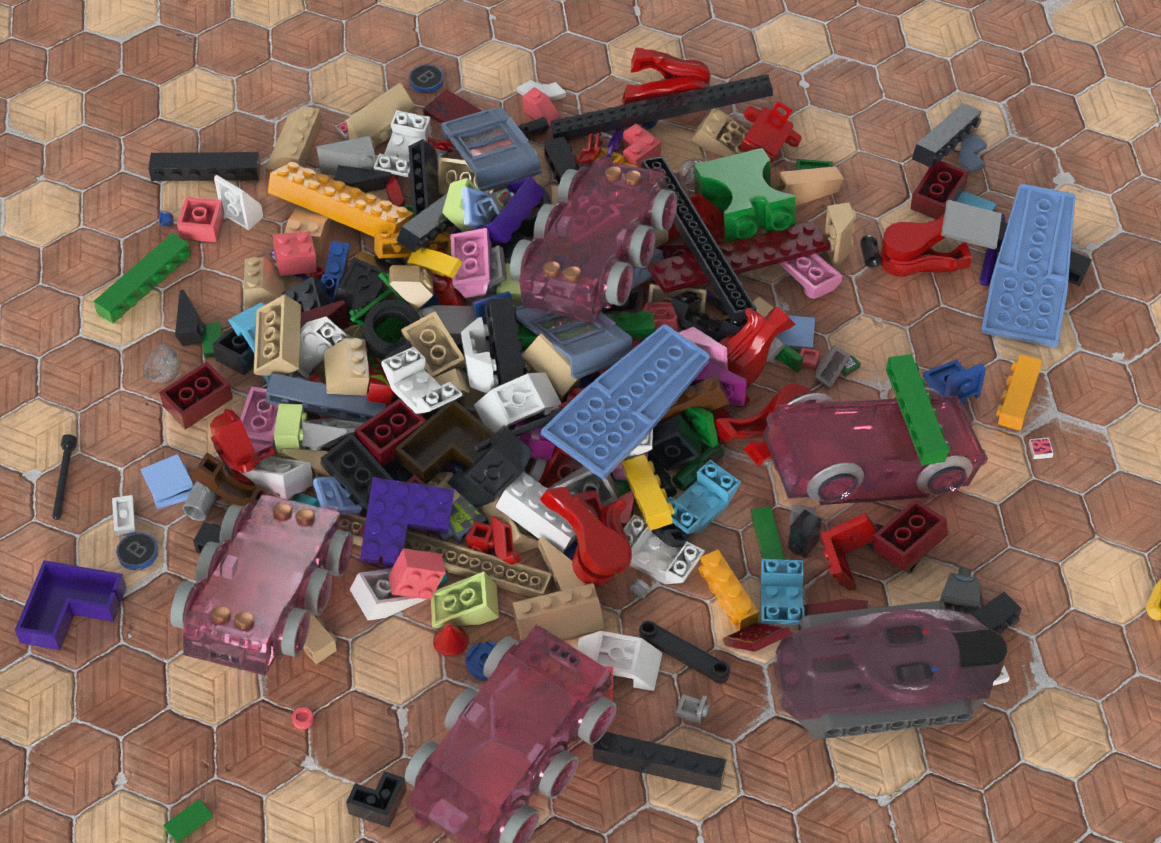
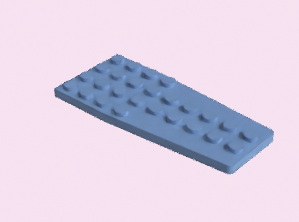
M1026 184L1019 185L990 282L981 333L1057 348L1068 289L1075 195L1073 193Z
M662 325L582 390L541 430V435L604 480L646 438L708 364L710 355L668 325Z

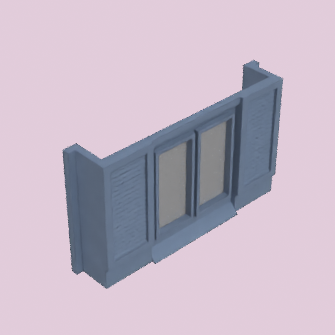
M502 107L493 110L490 108L441 123L443 141L446 140L453 143L475 174L477 187L481 191H488L530 176L542 174L538 153Z
M544 298L516 307V322L520 321L538 336L542 333L551 342L554 349L569 359L571 376L574 379L613 366L632 350V337L585 300L579 299L572 313L544 307Z

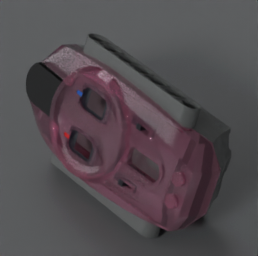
M931 601L805 616L800 619V631L781 639L775 652L773 670L781 708L802 724L814 739L838 738L970 721L974 717L973 712L990 697L993 682L1000 676L1004 666L1007 644L999 633L988 629L972 615L946 610L944 602Z

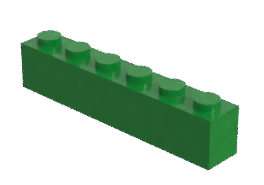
M174 233L169 235L93 301L97 314L112 324L120 319L170 273L174 272L178 266L189 259L191 256L189 243Z
M912 354L889 357L886 372L921 466L945 462L947 453L950 452L949 443L943 437V427L938 424L937 412L932 408L931 397L925 390V381L923 377H920L917 361H914Z

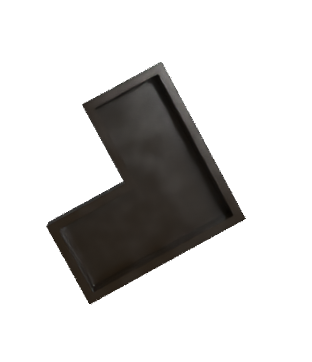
M453 400L447 403L395 448L397 462L413 475L416 474L426 484L453 460L467 470L487 450L476 452L474 446L490 439L495 433L458 402Z

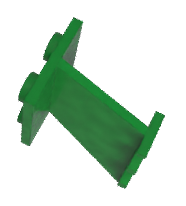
M389 271L380 273L378 276L390 289L364 309L362 307L360 309H352L349 312L352 316L350 318L352 322L364 326L369 310L377 303L388 300L394 294L402 302L408 303L389 284Z

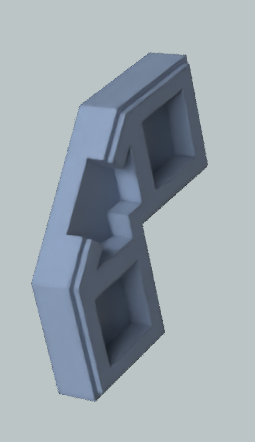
M977 134L964 139L961 143L958 163L969 174L984 167V162L976 154L985 150L987 144Z

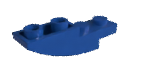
M331 241L325 273L322 274L321 282L326 286L330 304H332L336 291L348 270L347 261L351 247L349 243Z

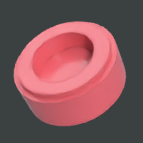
M307 707L297 708L292 714L294 726L301 730L311 727L314 723L313 712Z

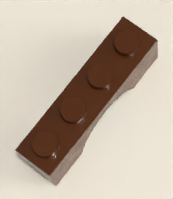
M718 375L687 387L656 425L678 416L683 410L690 407L700 406L713 411L729 404L727 391Z
M207 452L191 478L233 504L246 507L248 513L259 520L276 496L260 485L251 486L237 481L227 472L222 461Z

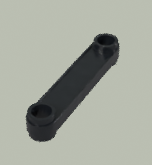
M647 620L640 625V638L660 651L707 676L715 683H725L729 678L730 668L725 661L717 659L656 625L653 621Z

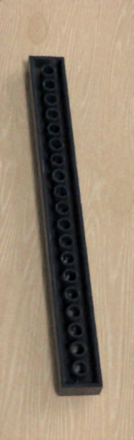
M763 74L761 76L675 93L613 108L587 112L585 114L552 120L554 139L564 137L565 140L588 136L590 133L597 134L630 127L636 123L639 125L773 96V89L769 74Z
M660 156L642 160L641 170L656 195L662 189L676 193L677 209L673 223L731 320L736 322L748 319L745 310L750 308L756 311L757 308L665 158Z

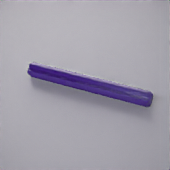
M1004 214L1001 216L1002 222H1005ZM987 248L979 280L983 286H989L998 252L995 249Z

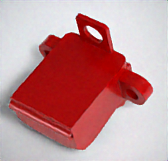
M777 101L772 110L763 108L760 111L753 106L747 107L744 117L752 122L753 125L742 141L740 148L744 152L763 148L770 158L771 165L784 142L792 147H797L802 137L792 130L793 123L787 120L793 110ZM778 108H783L787 114H781Z
M225 409L224 413L216 416L210 424L211 433L213 434L210 438L214 449L221 460L233 470L240 471L241 473L249 472L261 460L276 453L272 446L256 453L241 419L232 409Z

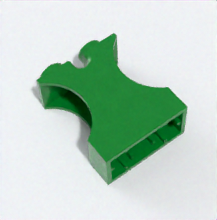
M763 148L694 164L695 195L699 193L724 213L725 243L749 239L755 236L757 227L764 228L768 233L775 230L782 231L788 227L795 226V195L783 193L771 187L770 158Z

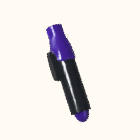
M707 291V300L724 315H728L721 301L714 294Z

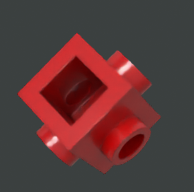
M474 521L471 530L468 531L466 536L469 549L489 555L490 550L494 549L493 528L491 525Z

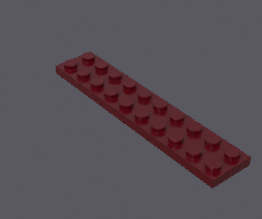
M810 221L788 227L782 231L775 230L752 236L749 239H741L718 246L737 275L830 250L831 244L815 223ZM691 252L648 264V271L664 294L709 282Z

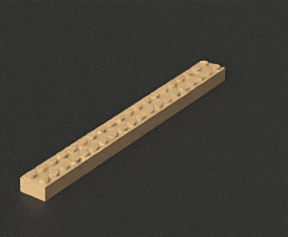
M321 506L314 511L315 522L313 532L333 537L337 530L351 532L353 544L362 546L363 536L358 533V530L366 523L365 517L355 514L324 516ZM406 530L404 549L442 554L445 571L448 573L469 578L485 572L497 584L498 588L531 598L546 595L551 585L552 573L518 563L510 565L501 558Z

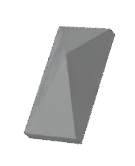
M834 345L818 362L814 378L828 388H831L850 355Z

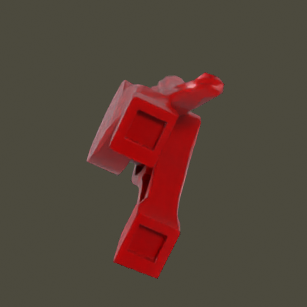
M635 48L631 59V73L652 68L659 71L665 80L653 81L642 85H626L622 96V105L708 87L711 77L708 66L698 60L679 59L670 54L652 49Z
M944 215L932 222H897L886 228L881 250V266L886 272L897 277H906L918 272H954L970 268L972 256L967 242H963L950 253H941L931 249L932 246L945 238L941 236Z
M779 307L773 308L765 317L747 308L745 310L748 317L746 325L738 333L728 336L719 342L727 348L728 371L747 379L746 388L760 376L774 338L779 333L796 325Z
M798 383L788 384L754 417L747 419H717L714 422L717 435L724 443L734 439H755L770 436L768 441L750 442L743 450L757 466L773 459L775 469L782 472L786 469V460L790 453L813 435L816 427L801 432L787 431L781 427L778 421L779 414L795 398L813 393L806 386ZM816 399L806 401V405L813 406ZM800 403L793 407L792 410L799 411L803 407ZM809 411V412H806V413H804L802 416H806V415L810 414L811 412H810V411Z
M566 487L545 491L540 501L550 510L565 518L576 533L579 544L573 556L572 566L578 579L585 584L593 583L594 586L601 587L608 584L615 573L620 574L630 566L632 550L620 521V515L627 506L624 500H617L603 506L596 490L577 493L574 497Z

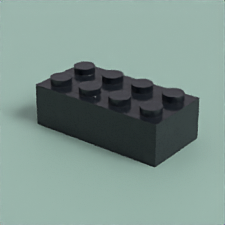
M352 433L321 457L320 465L350 494V499L356 505L359 504L361 506V511L367 517L373 477L393 480V478Z

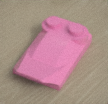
M487 228L451 234V256L463 262L452 279V285L462 293L464 298L485 295L491 280L490 247L492 243Z
M816 253L779 263L804 286V293L809 298H819L835 290L842 282L843 276Z
M251 386L240 419L257 453L272 446L274 443L273 435L278 405L265 403L267 389Z

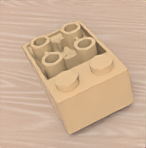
M714 108L704 116L691 140L704 150L727 157L744 152L740 145L748 130L719 108Z

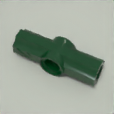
M718 443L714 448L706 446L701 451L700 457L686 462L685 466L672 477L675 487L680 491H685L697 480V471L709 460L716 463L723 457L725 451Z

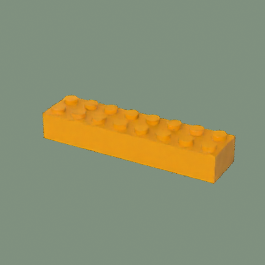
M289 162L270 173L268 193L375 237V234H380L381 231L399 233L401 226L413 218V212L408 211L404 207H398L390 201L376 198L373 194L364 193L358 188H352L345 185L344 182L330 179L327 175L318 174L314 170L301 167L295 162Z

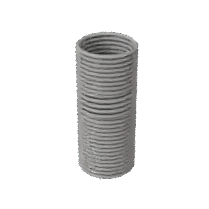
M224 463L225 469L230 474L229 466ZM196 481L182 507L184 513L192 519L198 521L205 520L219 494Z

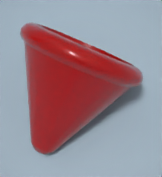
M451 623L440 628L433 638L434 648L445 656H455L462 653L467 648L469 642L465 630Z

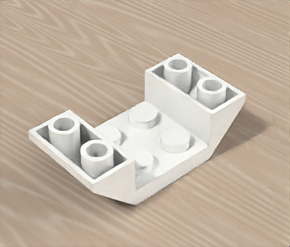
M396 110L391 122L393 133L385 153H379L374 170L410 177L408 146L422 139L426 142L428 141L430 117Z
M327 317L307 322L300 329L299 369L286 376L308 379L310 377L308 374L324 359L323 353L325 350L343 339L351 337Z
M482 317L466 327L461 332L469 385L474 389L488 393L490 390L498 387L497 375H493V371H497L495 359L490 357L489 340L485 338V336H489L487 324L483 325Z
M411 347L383 360L381 363L391 389L416 414L430 412L462 396V393L451 382L440 385L424 370L426 358L415 347Z
M528 373L490 390L474 404V407L482 423L496 433L503 425L509 429V426L542 411L544 415H547L562 403L546 373Z
M636 515L632 516L623 529L632 550L630 566L664 584L683 583L700 560V557L705 553V550L689 542H686L682 548L671 547L665 544L656 534L649 531L645 520Z
M598 631L579 639L575 656L582 659L584 666H613V675L633 679L634 688L654 691L662 652L642 638Z

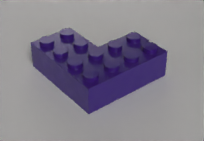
M532 176L510 183L505 189L512 192L514 196L492 223L469 231L487 228L492 247L500 243H507L512 238L511 234L521 227L523 219H526L532 213L531 209L541 202L540 198L545 193ZM457 228L453 234L462 233V231Z
M373 477L360 562L378 565L379 557H383L382 566L393 567L404 548L407 529L448 534L454 489Z
M43 560L15 628L19 642L60 650L74 615L114 622L119 609L118 602L121 603L127 588L123 574Z

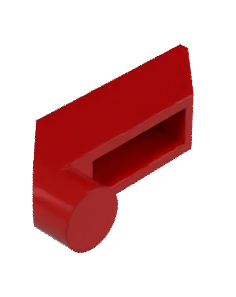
M394 175L386 185L387 195L393 205L403 207L405 206V200Z
M491 516L495 554L510 565L519 563L521 556L518 551H514L511 525L500 517Z

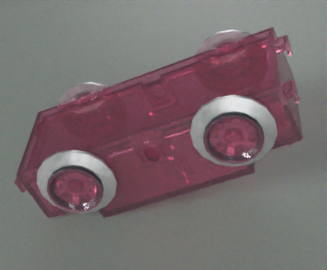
M925 388V390L930 394L932 408L937 412L938 424L943 427V437L949 443L950 452L947 453L945 462L921 466L896 397L894 399L833 402L832 397L826 394L803 393L791 399L786 405H777L774 412L769 413L766 419L768 424L763 433L788 499L810 497L819 501L820 505L928 498L930 494H948L961 486H969L981 465L984 466L987 462L988 457L977 439L966 415V410L958 396H940L939 392L933 388Z

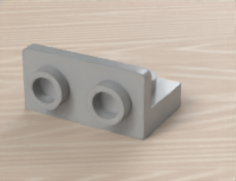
M499 245L490 249L491 280L487 288L494 293L497 291V284L507 280L503 248Z

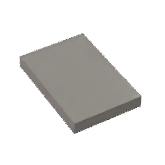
M948 200L946 202L941 236L995 249L998 242L1002 213Z

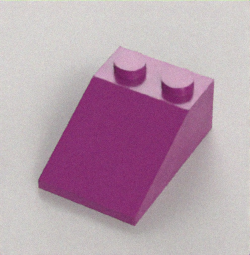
M710 361L689 385L692 386L707 378L718 375L727 391L729 404L727 405L744 407L747 379Z
M531 416L509 426V430H514L542 419V417ZM545 426L518 436L533 450L530 458L551 460L555 444L541 435V430Z

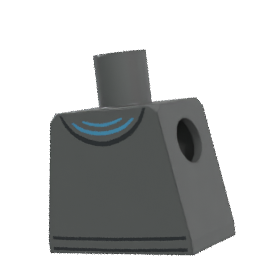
M961 567L958 574H949L940 601L945 604L946 612L973 616V613L980 609V583L977 577L971 576V569Z

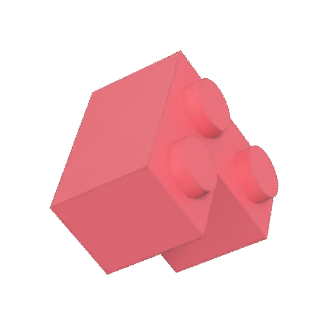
M637 123L623 132V147L625 148L623 156L625 162L638 166L639 172L642 171V160L661 156V141Z

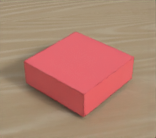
M802 347L800 355L803 356L802 367L816 370L820 351Z

